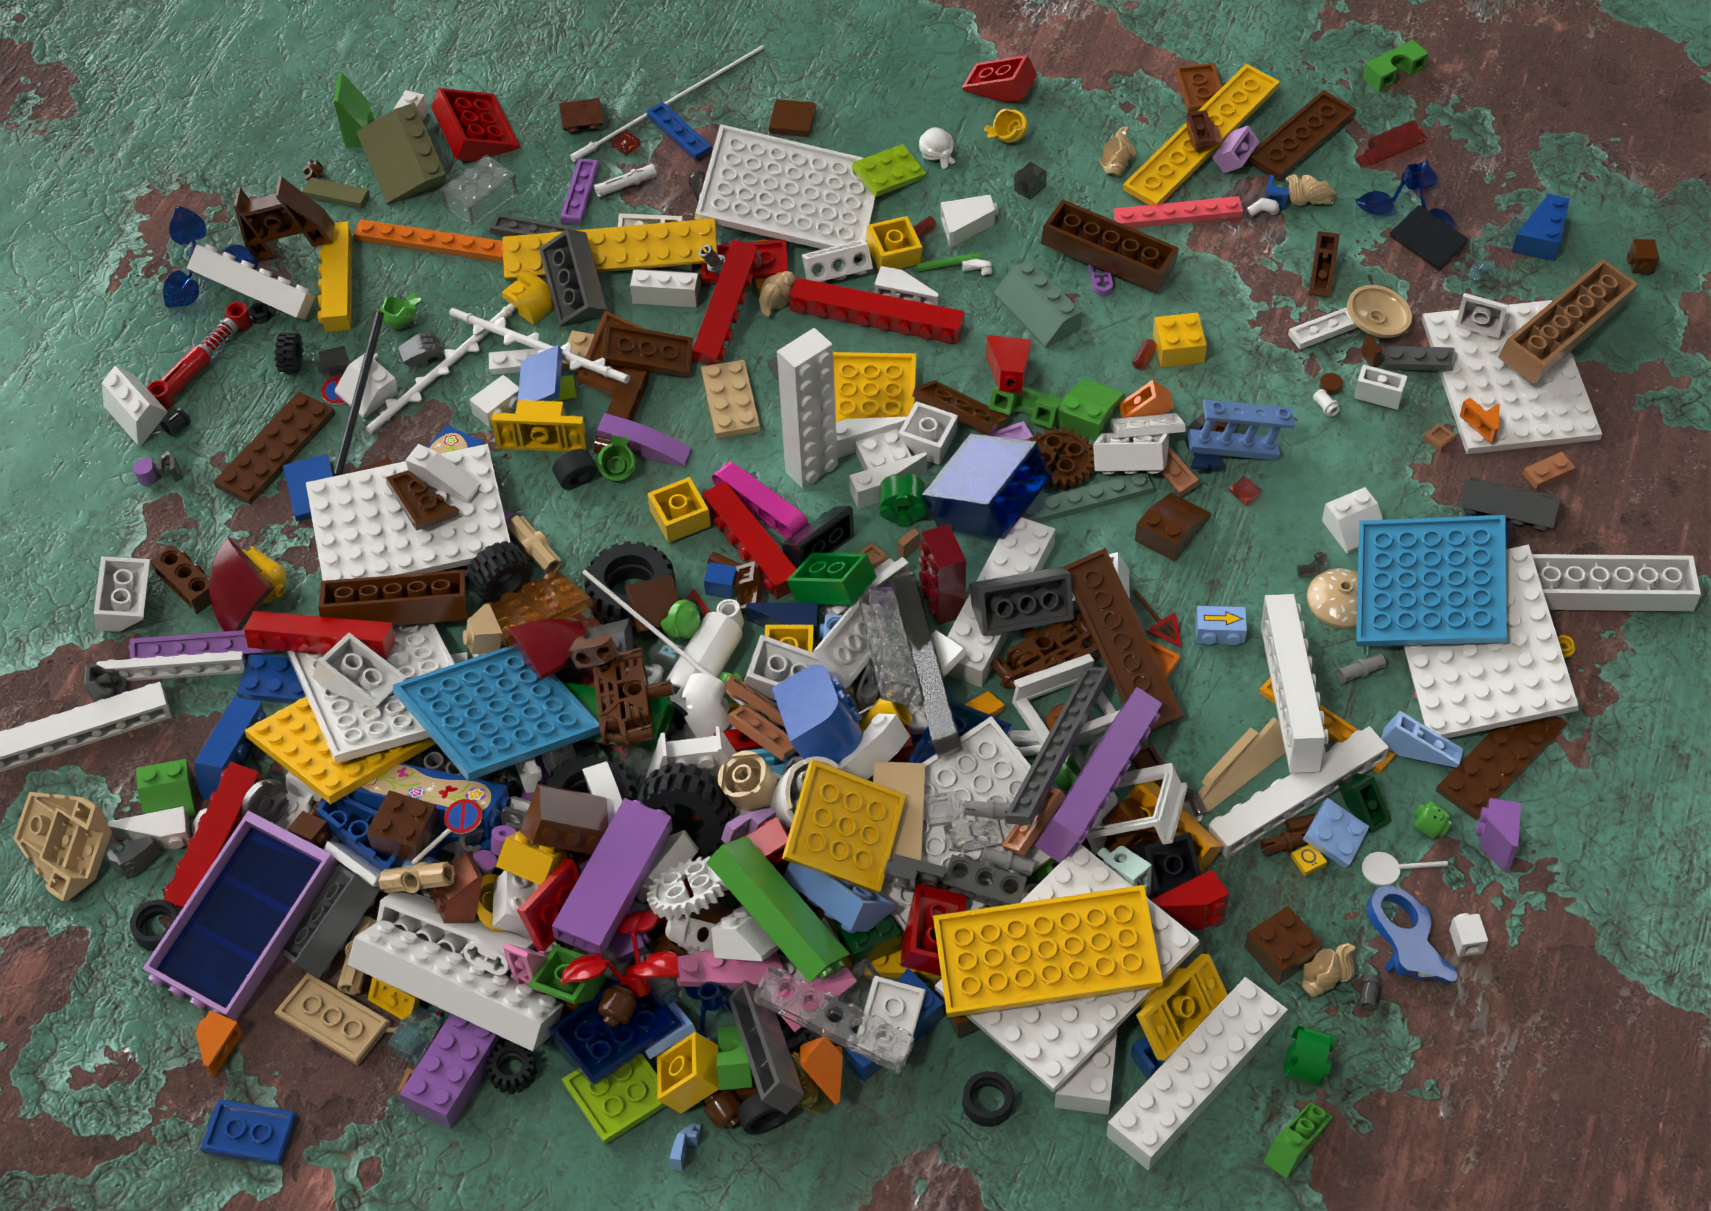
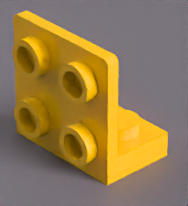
M372 977L367 1000L408 1024L415 1021L420 998Z

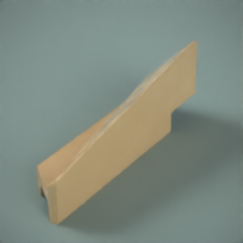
M1273 717L1259 734L1250 727L1206 774L1202 781L1204 786L1191 799V803L1206 813L1210 812L1284 755L1286 752L1278 720Z

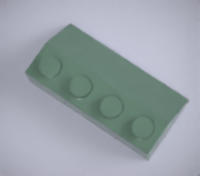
M1030 259L1013 267L994 291V296L1044 348L1081 329L1082 311Z

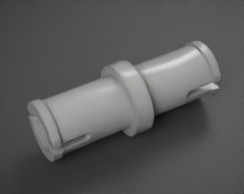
M1377 653L1364 660L1359 658L1353 664L1337 669L1336 675L1338 680L1344 684L1358 677H1367L1370 672L1385 668L1386 660L1381 653Z
M987 799V802L964 800L963 816L986 817V820L1005 818L1011 803L993 802L991 799Z
M984 846L980 862H990L998 867H1002L1004 871L1015 870L1031 876L1035 859L1014 855L1013 851L1008 850L1006 853Z

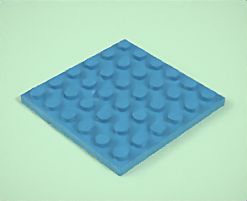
M1505 515L1359 521L1357 646L1507 643Z
M513 645L393 684V693L468 781L601 733L599 722L554 674L541 680L524 663L521 653Z

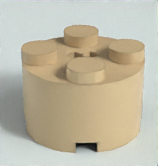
M740 751L731 756L732 759L727 764L724 762L718 773V784L726 796H729L728 798L738 809L750 811L769 806L777 784V778L773 770L761 756L753 751Z

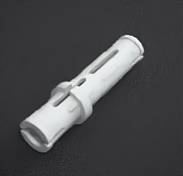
M650 164L637 170L631 169L629 173L596 184L594 189L598 198L634 184L636 186L640 185V182L656 177L657 173L654 165Z

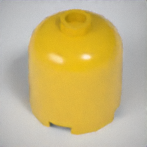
M250 546L249 551L243 549L242 551L262 570L261 574L275 587L262 604H268L280 598L286 590L287 575L285 569L254 546Z

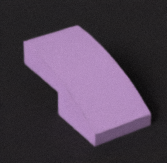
M772 808L761 809L734 818L726 823L721 840L724 843L737 840L745 833L754 832L764 822L773 819L776 811Z

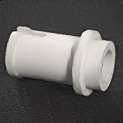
M1320 389L1314 394V401L1320 405L1326 416L1333 417L1340 411L1338 401L1333 400L1324 389Z

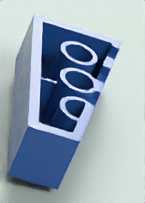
M234 697L194 761L200 798L210 800L212 793L217 791L221 783L222 772L228 768L230 762L245 766L254 746V743L246 737L245 729L266 718L262 702Z
M345 796L332 804L328 803L325 799L321 801L316 808L318 817L327 821L331 833L345 845L381 871L402 867L406 860L405 858L371 847L366 832L378 811Z
M907 968L898 982L926 989L912 1044L944 1018V1003ZM855 1037L846 1049V1062L860 1079L865 1082L889 1062L853 1052Z

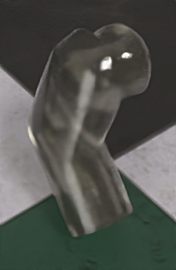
M1317 552L1311 564L1297 565L1298 577L1321 574L1328 566L1327 554Z
M1187 788L1184 802L1190 804L1195 817L1205 814L1207 810L1199 793Z

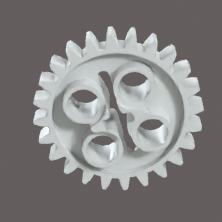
M710 856L704 860L698 857L694 862L690 858L684 865L679 862L677 868L669 867L670 872L661 873V879L653 880L655 885L649 886L650 892L647 893V901L654 915L658 914L659 918L666 916L667 920L673 916L678 920L684 914L686 918H689L692 912L699 914L701 908L709 909L708 904L717 903L716 898L725 895L723 891L728 890L727 886L706 863ZM685 878H688L694 897L690 898L685 886Z

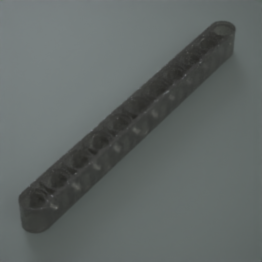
M913 569L890 577L932 743L938 758L941 759L963 751V746L919 584Z

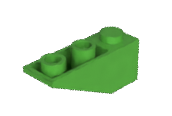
M1309 1102L1275 1138L1263 1163L1285 1178H1288L1329 1125L1333 1116L1325 1112L1321 1107Z

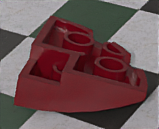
M230 538L225 540L217 552L209 579V594L214 615L224 632L240 631L250 619L253 611H258L261 608L264 599L275 588L261 574L262 570Z
M568 619L536 620L508 628L512 645L521 653L524 663L541 680L566 666V659L570 657L568 650L577 637L586 636L585 628L581 622Z

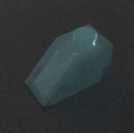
M420 1006L401 1020L387 1044L393 1054L416 1065L444 1019Z

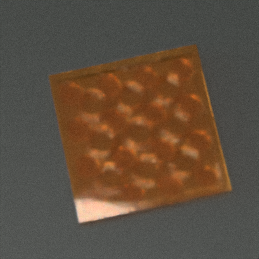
M558 571L547 573L543 576V579L523 585L522 590L516 593L509 592L502 595L501 600L495 603H485L490 604L503 633L500 635L501 642L507 648L512 646L508 628L536 620L567 619L593 606L591 597Z

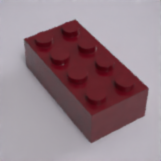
M946 524L921 532L922 542L919 543L922 557H919V564L922 569L919 572V578L922 583L919 586V592L922 599L927 600L928 612L931 617H935L938 625L957 619L965 604L966 558L950 525Z

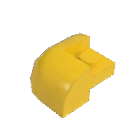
M524 270L517 274V281L502 291V296L518 308V314L535 325L554 309V303L548 283L531 271Z

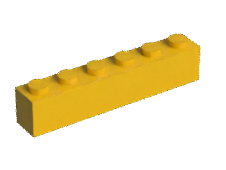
M348 221L335 222L332 243L324 244L322 248H319V257L322 263H319V274L322 276V279H318L319 291L321 292V295H318V304L321 308V311H318L319 324H323L325 332L351 330L352 233Z

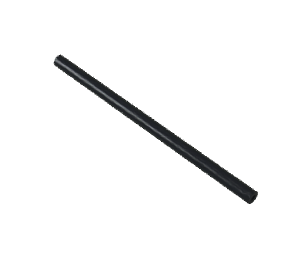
M380 311L375 313L335 464L334 476L342 475L384 318V313Z

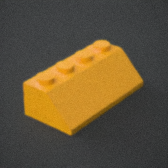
M1154 781L1139 783L1134 786L1125 800L1133 798L1147 816L1152 817L1161 788ZM1182 808L1176 832L1191 833L1200 872H1202L1212 863L1224 846Z

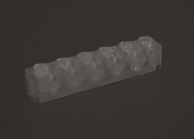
M868 585L859 602V607L881 699L909 705L913 697L919 692V682H917L915 666L912 663L911 650L908 647L903 619L900 616L899 603L896 600L894 591Z
M770 966L768 967L754 992V1003L821 1036H826L829 1040L900 1074L914 1046V1038L911 1037L909 1031L901 1027L895 1029L887 1025L883 1018L876 1015L871 1017L863 1013V1010L855 1004L849 1003L847 1005L838 1001L839 998L828 991L822 993L814 989L815 986L804 979L798 981L790 977V973L782 968L777 967L774 969ZM783 990H791L794 995L790 998H783L780 996V993ZM812 1001L818 1007L814 1010H807L804 1004ZM837 1013L842 1019L839 1022H831L828 1016ZM861 1025L866 1028V1032L856 1034L852 1031V1028ZM881 1037H885L891 1043L883 1047L878 1045L876 1041Z

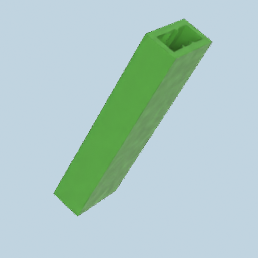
M748 836L721 845L706 862L708 866L809 983L819 978L823 981L831 973L834 975L845 966L843 961L847 958L849 952Z

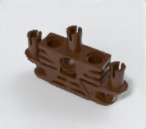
M1078 613L1077 616H1074L1073 620H1070V624L1069 620L1057 622L1040 632L1036 627L1019 629L1026 640L1007 650V662L1002 656H999L1000 662L995 658L990 666L1002 679L1000 683L1002 687L1016 689L1014 680L1087 654L1091 655L1094 663L1102 656L1083 614Z
M642 647L620 652L613 660L602 663L599 666H593L599 725L604 745H609L610 741H614L618 744H624L627 749H631V744L655 740L651 700L674 695L671 680L648 685ZM620 731L621 734H612V732Z

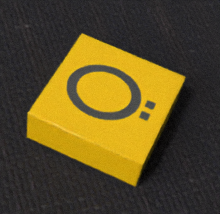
M1310 844L1291 853V859L1304 877L1327 865V861L1321 852Z

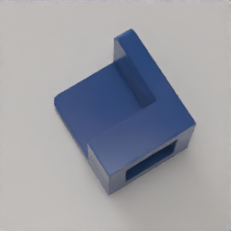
M1270 175L1265 198L1277 201L1279 209L1285 210L1289 190L1274 187V175Z
M710 562L704 578L705 595L732 599L734 595L733 582L737 568L735 566Z
M1147 1037L1132 1044L1131 1057L1145 1077L1149 1079L1165 1061L1157 1060Z

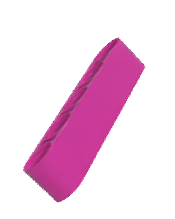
M729 461L711 477L715 486L726 481L752 514L787 539L795 536L809 524L806 516L800 510L733 462Z

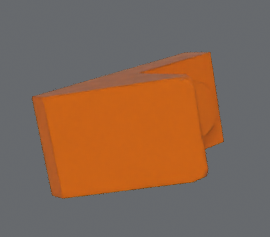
M1471 398L1463 401L1460 417L1490 444L1495 442L1499 429L1500 404L1485 411L1480 404H1477Z

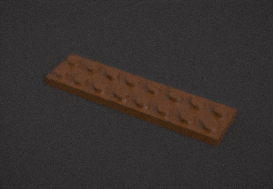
M1106 548L1062 567L1070 572L1072 592L1104 663L1109 670L1123 705L1136 687L1162 703L1157 711L1161 716L1153 727L1148 726L1151 728L1150 733L1183 719V714Z

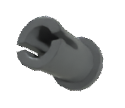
M1368 974L1361 980L1363 988L1359 1006L1364 1010L1371 1011L1377 1007L1378 991L1382 988V983L1378 976Z

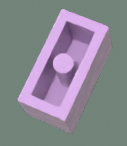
M1245 126L1231 131L1212 158L1223 173L1233 171L1244 165L1260 141L1251 128Z

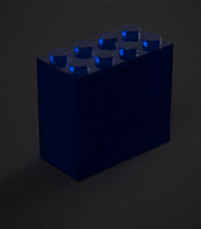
M970 434L923 492L922 496L937 527L949 524L954 532L1005 539L1051 479L1052 475L1036 441Z

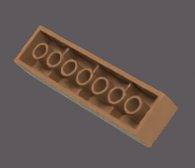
M1602 259L1510 336L1498 358L1533 384L1536 383L1627 304L1638 283Z

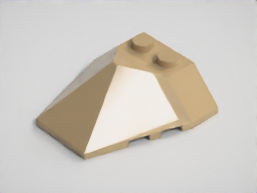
M29 792L13 839L25 857L32 860L36 868L34 871L37 875H41L46 881L45 887L48 892L61 901L67 902L96 879L112 831L100 807L85 797Z

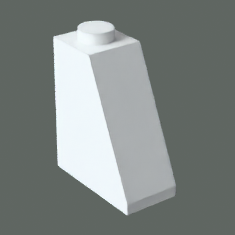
M991 195L941 202V221L949 247H954L995 225L998 207L996 203H993Z
M685 830L670 835L667 838L636 895L641 903L647 902V893L650 892L649 886L655 885L654 879H661V873L670 872L669 867L677 868L679 862L683 863V865L686 864L698 852L699 848Z

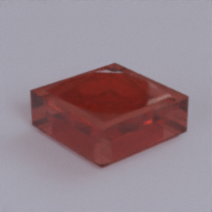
M626 130L611 141L612 147L625 156L641 145L640 139Z
M1243 476L1229 490L1231 494L1246 506L1262 491L1261 488L1246 476Z

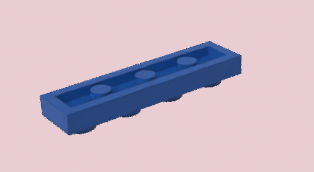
M661 102L646 111L647 118L695 161L712 152V146L665 103Z

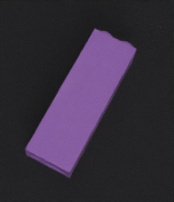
M624 798L552 925L555 939L591 954L599 953L602 956L604 955L672 831L671 816L663 810L648 808L640 801H631Z

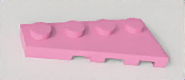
M714 950L678 956L679 978H676L678 986L713 987V985H727V988H738L744 980L760 989L765 987H777V989L788 985L777 951L763 961L714 958Z

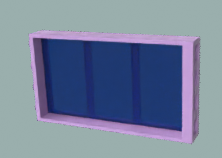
M247 811L142 968L150 975L148 980L160 987L163 983L170 986L169 991L180 998L184 995L190 997L189 1002L201 1010L206 1006L213 1012L236 1021L330 877L338 861L331 853Z

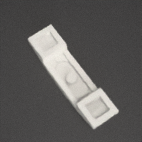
M606 761L584 768L582 771L590 794L607 799L609 826L623 801Z

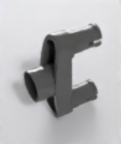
M881 651L868 659L867 668L857 691L858 712L871 706L887 684L886 682L895 662V657L891 653Z

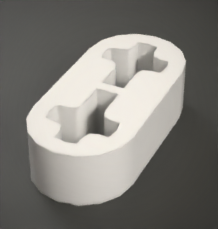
M474 938L465 945L464 956L471 964L495 975H503L510 970L503 947L483 938ZM474 947H477V948H478V953H479L480 955H477V954H476V953H477V950L474 949ZM498 957L501 958V963L503 964V966L499 965L500 961L497 959Z

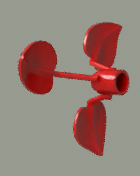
M651 909L632 912L625 915L617 929L619 933H631L636 965L626 969L625 976L608 959L603 960L602 954L592 953L576 958L565 968L561 978L562 986L570 982H581L597 978L609 967L619 978L621 985L627 984L628 989L634 993V997L638 998L647 995L651 991L648 978H679L678 957L674 952L663 951L654 953L647 957L646 961H640L637 932H646L655 927L659 920L658 914L654 915Z

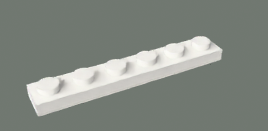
M229 651L225 653L182 654L179 656H157L155 658H132L127 660L111 659L98 661L97 665L105 669H113L114 674L110 676L112 679L124 677L126 681L243 673L246 660L242 651Z

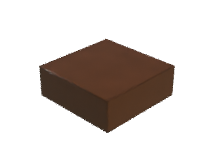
M1366 337L1363 341L1361 354L1371 367H1377L1380 363L1382 350L1373 337Z

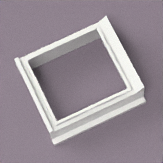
M1090 654L1014 680L1016 689L1012 703L1030 730L1033 731L1041 746H1043L1050 732L1028 700L1077 683L1084 668L1093 667L1094 659ZM1101 691L1096 702L1105 713V716L1086 722L1075 743L1105 733L1120 711L1115 710L1103 691Z
M1168 763L1128 771L1123 776L1119 774L1121 781L1116 788L1163 779L1154 815L1152 817L1105 826L1102 823L1103 818L1117 805L1118 801L1113 791L1105 807L1102 810L1098 808L1100 815L1093 826L1090 827L1089 833L1086 836L1091 846L1090 852L1096 856L1098 851L1104 848L1108 835L1155 827L1163 845L1173 843L1188 787L1186 782L1181 783L1173 764Z

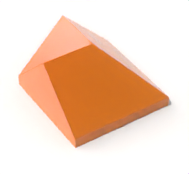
M823 1036L800 1046V1065L829 1099L837 1105L840 1102L842 1046H834L826 1036Z

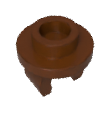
M310 159L307 162L308 165L302 169V172L306 174L305 179L308 181L311 177L317 178L318 176L322 178L324 176V167L317 160L313 161Z

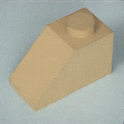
M484 604L468 620L467 629L463 631V642L468 646L471 654L490 653L500 649L503 633L490 604Z

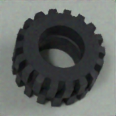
M508 541L497 542L485 547L484 550L477 553V556L471 560V564L467 568L469 581L482 600L489 604L495 602L499 604L503 601L511 600L514 596L516 597L526 588V585L531 581L530 578L533 576L532 566L515 543H508Z

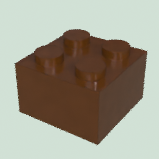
M389 790L366 833L373 849L412 861L428 846L441 820L435 804Z
M1289 906L1247 933L1245 949L1277 985H1280L1301 971L1304 964L1310 963L1322 948V942Z

